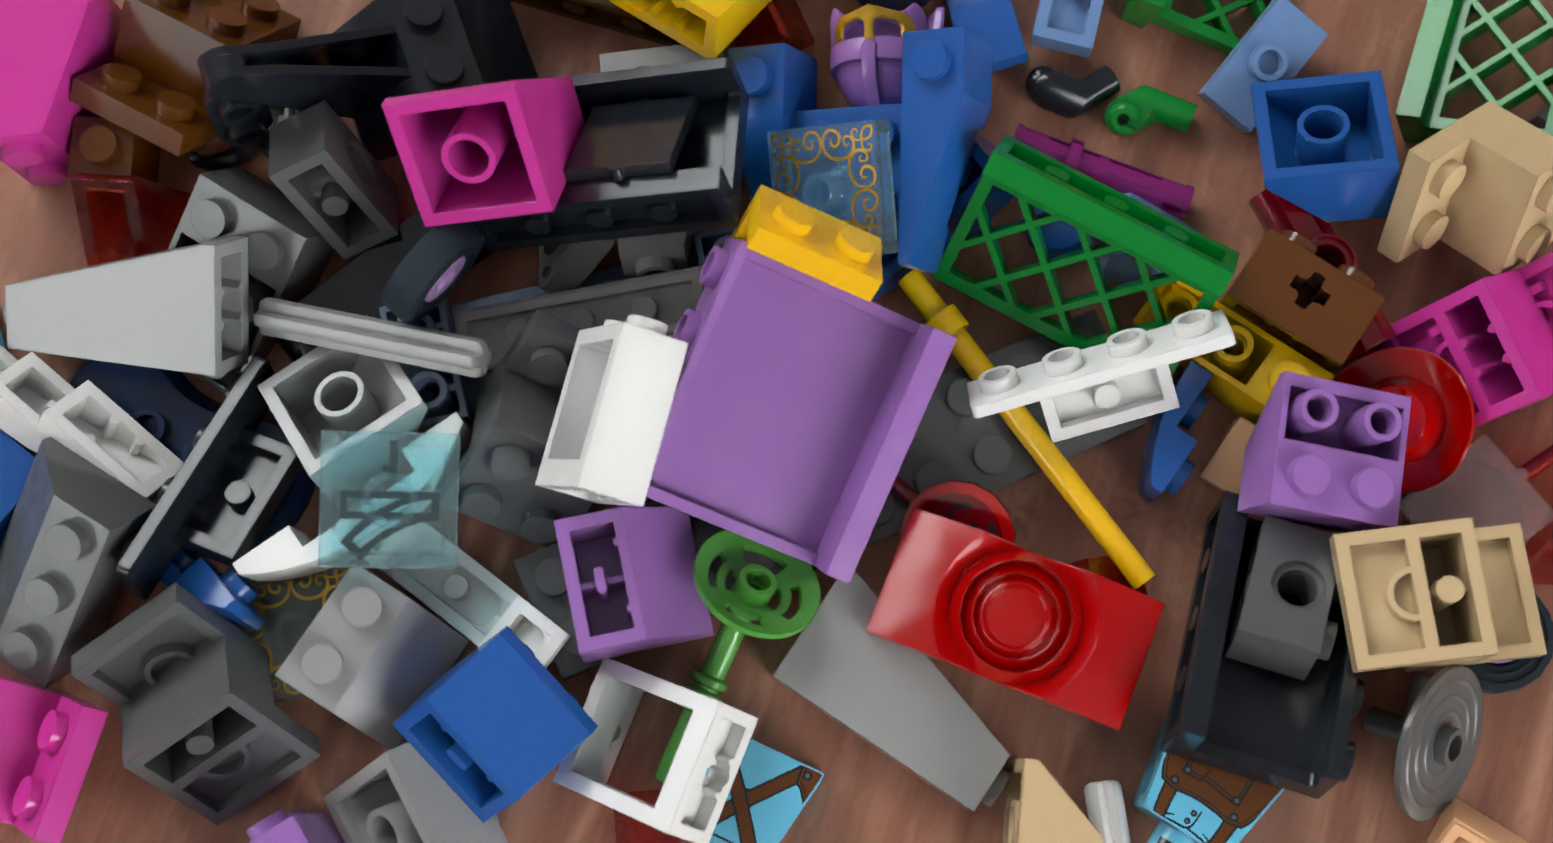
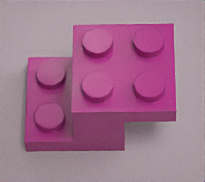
M1553 252L1519 269L1482 278L1391 324L1396 336L1382 344L1383 349L1390 347H1414L1434 353L1450 363L1461 375L1471 394L1475 411V427L1553 396Z
M0 673V822L14 825L32 840L45 843H61L108 712L65 690L50 686L43 689L34 682Z

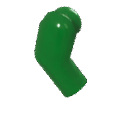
M1143 85L1113 99L1106 107L1104 119L1108 129L1114 134L1121 136L1132 135L1156 122L1185 134L1196 112L1197 105L1154 87Z

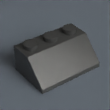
M52 437L43 439L40 443L0 546V660L43 689L70 674L71 656L105 632L124 587V582L116 573L121 549L133 533L140 531L155 508L153 502Z

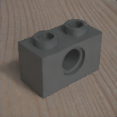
M325 100L270 127L269 179L344 260L399 235L396 183Z
M1265 515L1252 544L1225 655L1226 658L1303 681L1317 659L1323 661L1329 659L1336 639L1338 623L1327 619L1331 601L1340 603L1329 538L1333 534ZM1279 593L1294 595L1304 606H1296L1286 602Z

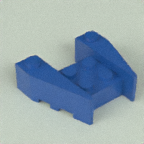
M966 26L903 32L901 103L817 110V59L786 43L728 48V57L733 60L749 96L743 171L751 200L761 184L777 191L775 179L781 172L789 176L790 183L787 186L783 185L788 180L785 176H780L777 181L780 191L784 193L790 192L797 184L798 173L794 162L790 159H784L781 166L785 168L787 167L785 163H788L789 167L786 170H782L779 167L780 161L774 159V153H777L775 155L776 158L782 156V149H776L772 146L771 135H779L783 141V146L790 144L789 137L785 141L786 135L792 137V142L798 140L801 148L797 152L795 148L799 149V144L794 143L792 146L793 155L800 161H809L818 154L819 140L816 135L809 134L805 138V145L811 147L812 140L814 147L808 151L802 144L804 134L808 131H815L822 139V135L827 129H835L841 137L839 146L836 148L830 146V139L832 144L835 145L838 142V137L834 132H828L824 137V147L830 156L842 158L847 156L852 150V141L848 137L845 138V144L849 142L848 147L844 146V135H850L851 129L856 128L857 132L853 130V136L855 139H860L862 127L872 124V136L863 141L865 149L871 148V145L868 143H871L873 146L872 150L867 152L868 160L860 162L859 156L862 155L860 159L865 160L866 154L862 151L855 153L851 160V173L853 179L859 185L867 186L872 183L874 174L870 168H865L862 174L868 177L863 179L860 176V169L866 164L871 165L875 169L877 175L876 182L869 189L877 193L879 202L873 212L866 211L862 206L863 200L865 198L871 200L865 202V206L871 209L876 203V198L870 191L861 192L854 204L855 217L861 225L868 226L871 223V217H866L868 222H865L864 216L872 215L874 219L873 224L879 226V232H875L878 230L877 227H872L870 229L871 234L880 237L881 241L898 240V265L926 274H936L951 231L947 224L960 186L965 187L972 167L968 160L978 130H984L991 110L992 43ZM870 127L864 129L863 138L869 136ZM774 137L773 143L776 146L782 147L779 138ZM854 141L855 149L862 148L861 141ZM790 148L784 149V156H790ZM821 148V154L816 161L810 164H798L800 183L797 190L790 195L796 197L800 202L837 219L853 220L851 209L853 197L859 190L866 188H859L851 181L848 172V159L843 161L831 160L824 154Z

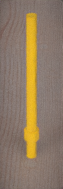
M912 270L898 282L899 286L926 319L927 323L925 325L937 328L957 338L951 353L973 381L978 380V377L983 372L995 367L967 332L966 328L970 325L955 304L946 305L922 272ZM1026 406L998 413L1133 589L1136 590L1155 576L1154 571L1057 446L1052 443L1050 437Z

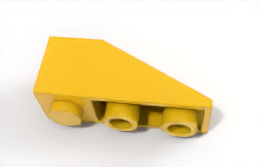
M1181 281L1157 287L1166 317L1194 310L1203 294ZM1149 299L1133 319L1132 323L1134 325L1155 320ZM1218 301L1214 303L1210 311L1223 310L1233 330L1236 344L1185 359L1179 363L1180 366L1185 368L1191 361H1194L1210 372L1213 376L1205 388L1235 414L1254 425L1257 424L1280 373L1288 371L1331 381L1335 376Z

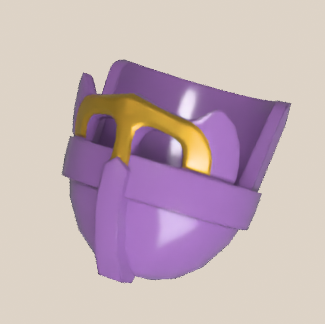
M912 3L902 11L873 4H866L848 14H842L839 9H833L830 19V70L832 78L837 81L838 87L849 105L857 107L901 103L903 32L943 28L945 7H937L928 16H925L923 9L917 3Z

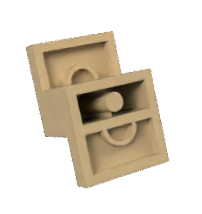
M1488 101L1409 149L1377 251L1395 263H1399L1420 248L1429 249L1440 240L1494 275L1508 272L1523 261L1526 263L1533 262L1541 255L1547 245L1553 241V136L1492 101Z
M1469 517L1333 534L1329 538L1353 673L1404 667L1405 672L1445 668L1450 665L1465 666L1540 657L1547 654L1521 523L1474 528L1473 519Z

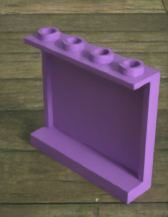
M727 237L723 247L715 245L709 252L699 277V283L706 285L695 311L690 308L685 310L673 334V338L688 343L646 497L812 564L824 574L849 584L957 338L937 328L913 321L872 301L868 302L747 248V242L742 239Z

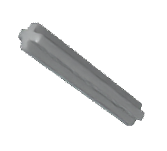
M272 297L261 300L258 311L253 315L254 325L259 327L260 332L266 336L473 378L484 376L488 364L492 361V350L488 348L487 342L482 338Z

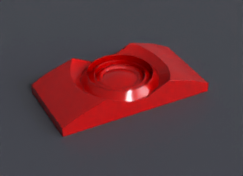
M913 508L866 632L1119 731L1165 604L1101 575L1042 556L989 532Z

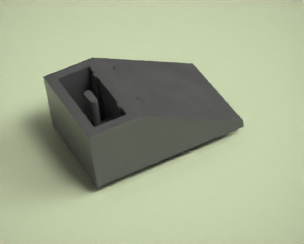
M241 166L199 174L168 250L233 236L248 237L250 362L254 355L267 358L277 343L273 337L263 335L259 327L253 323V315L258 311L260 301L267 297L298 303L311 293L318 283L333 247L280 190ZM248 364L217 376L191 374L226 394L227 387L232 378L237 373L244 372Z

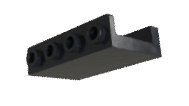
M729 57L703 58L690 62L639 66L634 69L593 74L581 73L571 76L585 123L594 105L634 102L643 97L655 100L695 96L698 108L673 172L625 177L621 181H613L612 178L567 182L552 212L471 222L484 235V244L489 251L738 227L749 96L733 60Z
M1225 491L1206 521L1161 751L1319 799L1339 781L1344 782L1351 773L1356 755V745L1348 740L1351 719L1357 716L1365 694V682L1357 679L1358 672L1353 673L1341 605L1332 601L1327 620L1338 623L1332 652L1327 661L1320 659L1315 661L1304 681L1225 657L1252 544L1263 522L1248 517L1246 513L1237 512L1239 494ZM1279 593L1286 602L1296 606H1304L1294 595Z

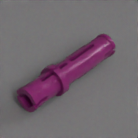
M1018 123L1013 138L1121 193H1133L1183 221L1185 217L1183 211H1188L1194 195L1195 188L1193 186L1180 184L1085 149V142L1079 139L1072 138L1071 142L1068 143L1025 127L1024 124Z

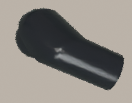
M1039 66L1028 74L1025 81V89L1031 96L1033 103L1040 108L1065 118H1075L1119 93L1120 84L1116 75L1108 66H1102L1081 80H1077L1059 71H1054L1048 66Z

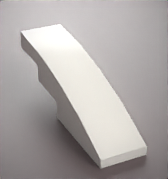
M0 345V429L35 453H37L43 439L52 437L148 500L159 492L166 480L176 476L184 462L91 381L87 380L75 389L32 351L20 360H17Z

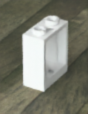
M632 314L627 316L626 322L605 319L603 326L579 330L535 485L598 504L643 507L688 343L666 336L668 325L655 319Z
M603 659L583 706V710L598 727L560 762L553 781L669 835L694 843H709L759 718L615 660ZM644 691L693 710L655 806L606 784Z

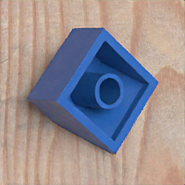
M1381 70L1251 83V98L1265 189L1327 223L1385 218L1388 216L1397 188L1400 166Z

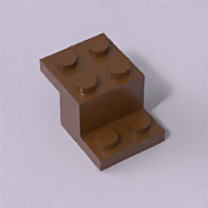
M124 0L112 62L74 77L69 100L179 157L217 137L203 100V93L206 87L197 64L199 56L209 49L222 45L259 44L295 39L298 36L301 19L280 9V4L276 0Z

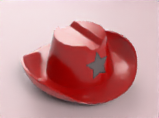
M1414 347L1384 348L1368 353L1353 361L1333 380L1412 397L1401 493L1418 492L1439 484L1449 477L1465 458L1474 435V404L1469 389L1461 375L1443 358Z

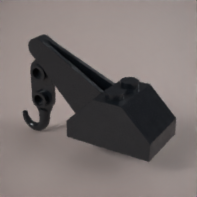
M374 0L330 34L259 44L222 45L201 54L197 59V64L206 87L203 93V100L217 137L229 141L233 147L209 155L191 152L188 155V160L194 167L208 171L241 166L251 161L260 153L263 140L268 135L267 129L273 123L269 105L305 110L325 100L339 117L352 118L360 142L374 159L379 161L399 155L381 106L385 98L512 80L536 79L538 75L510 0Z

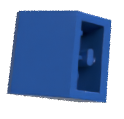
M508 626L441 675L392 724L482 822L487 821L518 801L598 727L581 708L575 697L561 686L535 657L533 651Z

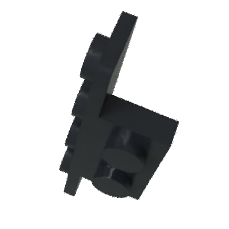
M254 355L244 372H239L232 378L226 390L225 401L210 424L203 425L196 433L191 445V453L175 477L166 480L160 488L152 513L140 531L133 533L124 543L119 555L116 573L132 595L147 600L181 546L234 568L232 563L251 551L303 465L291 446L255 432L269 410L268 404L257 385L275 374L268 359Z

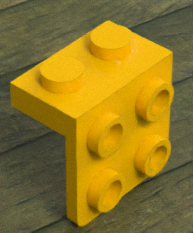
M762 184L738 223V227L735 228L730 237L746 241L747 248L868 302L871 301L883 282L880 237Z

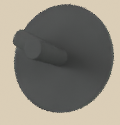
M1450 665L1438 671L1433 677L1414 672L1403 716L1371 707L1364 718V729L1366 732L1398 742L1394 767L1395 795L1402 812L1412 819L1427 821L1439 815L1454 799L1471 768L1481 734L1483 696L1479 680L1469 668L1460 665Z

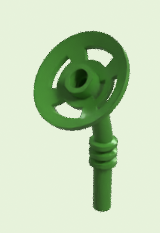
M728 530L720 531L709 537L702 544L695 557L693 580L697 593L705 606L722 623L701 669L693 670L691 673L695 683H687L685 688L722 702L723 699L718 693L726 692L729 686L724 679L745 634L763 639H781L795 635L805 629L817 613L821 599L819 581L812 566L807 562ZM744 551L763 555L776 562L783 570L774 575L762 565L745 563ZM720 556L723 564L715 576L713 587L709 584V567ZM731 574L735 582L731 590H726L725 579ZM798 590L799 608L797 614L788 620L783 616L791 603V591ZM778 594V606L772 610L767 605L771 597ZM759 620L762 626L752 624L751 621ZM683 707L654 774V778L663 783L693 713V710Z

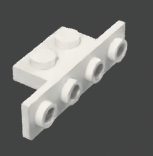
M1196 309L1176 316L1172 320V324L1147 331L1141 328H1130L1116 332L1106 340V343L1082 350L1077 347L1056 349L1046 354L1042 361L1019 368L1011 365L997 366L983 372L978 377V380L967 383L972 414L974 418L978 419L1040 401L1052 443L1176 409L1180 405L1168 364L1231 347L1236 344L1234 333L1222 309L1213 312L1206 309Z

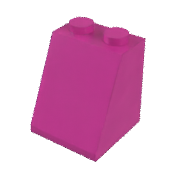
M0 0V160L32 184L51 186L66 182L68 180L67 170L74 116L101 117L70 101L69 97L74 77L112 62L122 10L113 0Z
M571 76L512 80L385 98L381 104L425 227L554 211L567 183L563 170L585 125Z

